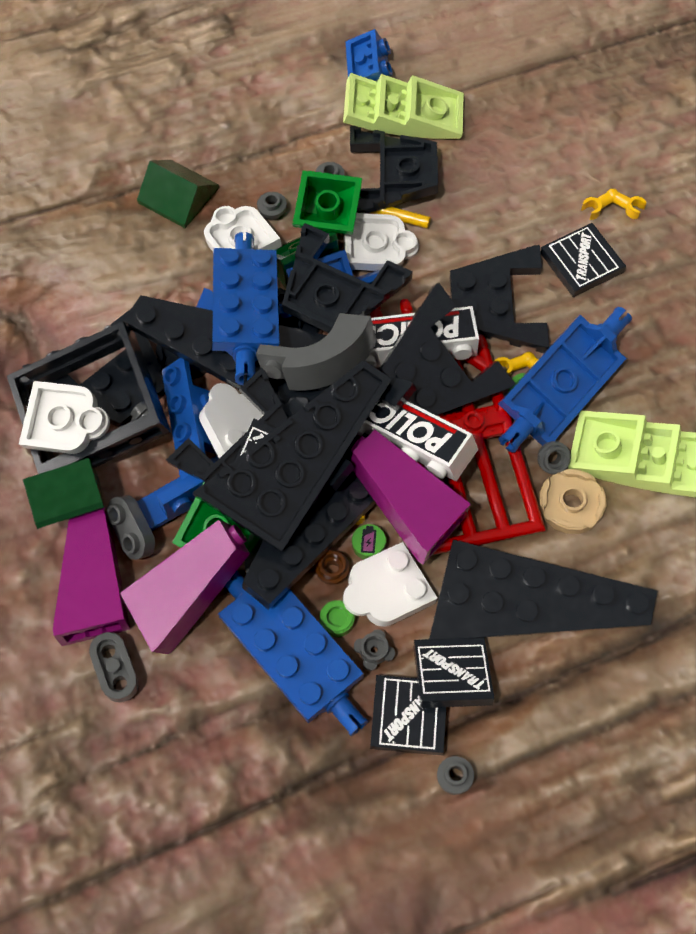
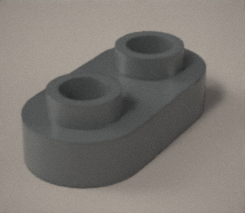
M130 495L112 498L107 507V519L123 551L133 560L149 557L154 551L155 539L137 501Z
M111 632L102 633L95 637L91 642L89 654L102 691L114 702L120 703L130 700L138 690L139 681L125 643L119 635ZM108 649H115L113 657H104ZM118 681H127V685L124 689H115L116 683Z

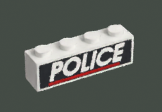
M473 306L454 308L431 327L453 358L464 360L471 356H477L479 336ZM415 313L371 318L377 340L366 362L375 368L381 367L401 334L404 333Z
M378 400L357 433L360 436L364 433L370 435L375 429L416 462L424 464L428 471L436 477L443 479L446 476L454 481L458 480L478 451L472 433L408 401L397 412Z

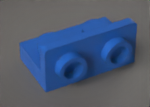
M376 29L345 41L348 77L350 73L378 81L381 74L389 77L393 75L391 64L388 61V55L391 54L389 43L386 38L380 37Z

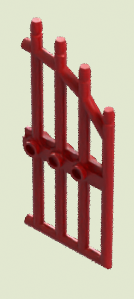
M402 299L400 301L402 314L413 313V307L409 299ZM380 306L370 313L371 318L383 317ZM478 335L477 356H471L464 360L482 372L493 363L490 349H488L489 346L484 335ZM455 359L458 365L462 368L461 361ZM503 391L491 395L492 406L475 409L473 402L461 406L462 412L436 415L473 434L478 447L475 457L496 528L477 532L469 508L466 518L461 523L463 535L447 538L433 555L450 552L453 540L478 546L546 531L520 446L516 452L508 451L529 521L509 525L484 441L487 438L503 435L513 424L511 416L498 405L504 398ZM512 438L509 442L507 441V442L505 443V444H506V447H507L508 444L513 440V438ZM461 475L457 481L448 478L450 488L468 501Z

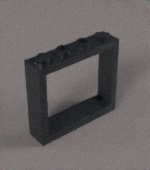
M123 321L112 326L107 325L102 331L89 337L79 338L74 344L62 350L52 351L45 358L32 364L23 365L22 369L7 375L23 425L34 381L50 383L125 347L149 414L108 432L99 439L91 440L88 446L77 454L63 453L54 457L51 451L30 449L38 474L87 458L90 459L95 468L171 433L136 335Z

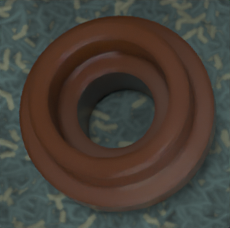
M327 551L315 564L317 577L326 584L334 585L341 583L349 574L348 559L338 551ZM329 565H336L339 569L335 573H329L326 568Z

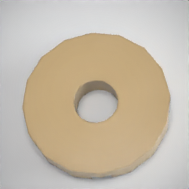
M565 469L544 481L538 497L539 509L544 520L555 530L566 534H581L592 530L601 521L607 506L606 493L603 487H600L596 482L597 479L591 474L578 469ZM567 495H575L580 499L581 505L575 508L569 507L565 504L563 498Z

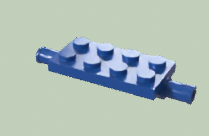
M243 232L235 235V249L213 248L212 351H226L233 357V360L236 362L235 382L239 385H244V375H247L248 381L256 373V361L258 360L256 352L260 344L279 346L276 250L254 249V236L246 232V241H243Z
M616 307L604 323L598 325L589 323L584 317L579 315L498 403L515 420L508 430L499 437V442L502 446L513 438L505 449L512 453L516 452L529 435L542 446L547 442L555 441L627 359L617 350L616 345L618 334L632 321V316L629 313L619 320L626 311L624 308Z
M237 570L224 586L235 598V601L218 613L219 618L308 724L321 713H333L351 737L357 734L358 727L360 729L364 728L368 723V719L348 699V692L364 677V673L290 589L268 610L242 588L244 577Z

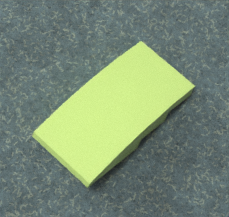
M350 73L346 83L343 123L372 131H385V133L399 136L405 135L428 139H460L463 135L464 93L414 75L411 76L407 83L381 74L378 81H374Z
M580 411L568 469H578L591 474L594 478L634 488L696 497V432L681 431V426L678 424L647 422L645 415Z

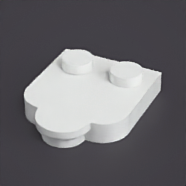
M230 206L219 207L214 211L211 222L204 229L207 245L212 251L213 248L235 249L234 238L240 232H243V241H246V232L254 236V249L276 250L282 246L280 237L258 210L251 206H243L237 209Z
M357 213L353 235L344 234V250L346 251L351 270H381L387 260L402 266L404 260L413 258L419 249L416 236L412 232L405 230L402 220L394 215Z
M34 381L19 445L27 449L77 454L88 446L90 440L99 439L106 434L110 426V419L108 414L98 407L95 395L87 388Z
M218 383L210 390L209 401L201 410L199 419L220 458L248 431L253 418L259 420L263 414L243 394H239L235 388L225 383Z
M403 542L356 563L352 567L348 578L349 586L343 594L344 606L351 614L356 616L366 615L373 624L381 627L390 626L430 607L438 599Z

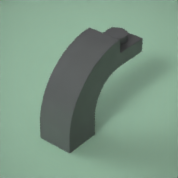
M340 313L329 334L317 343L300 348L260 344L256 356L260 367L265 370L267 376L273 379H285L289 390H312L333 384L360 362L366 361L377 339L371 316Z

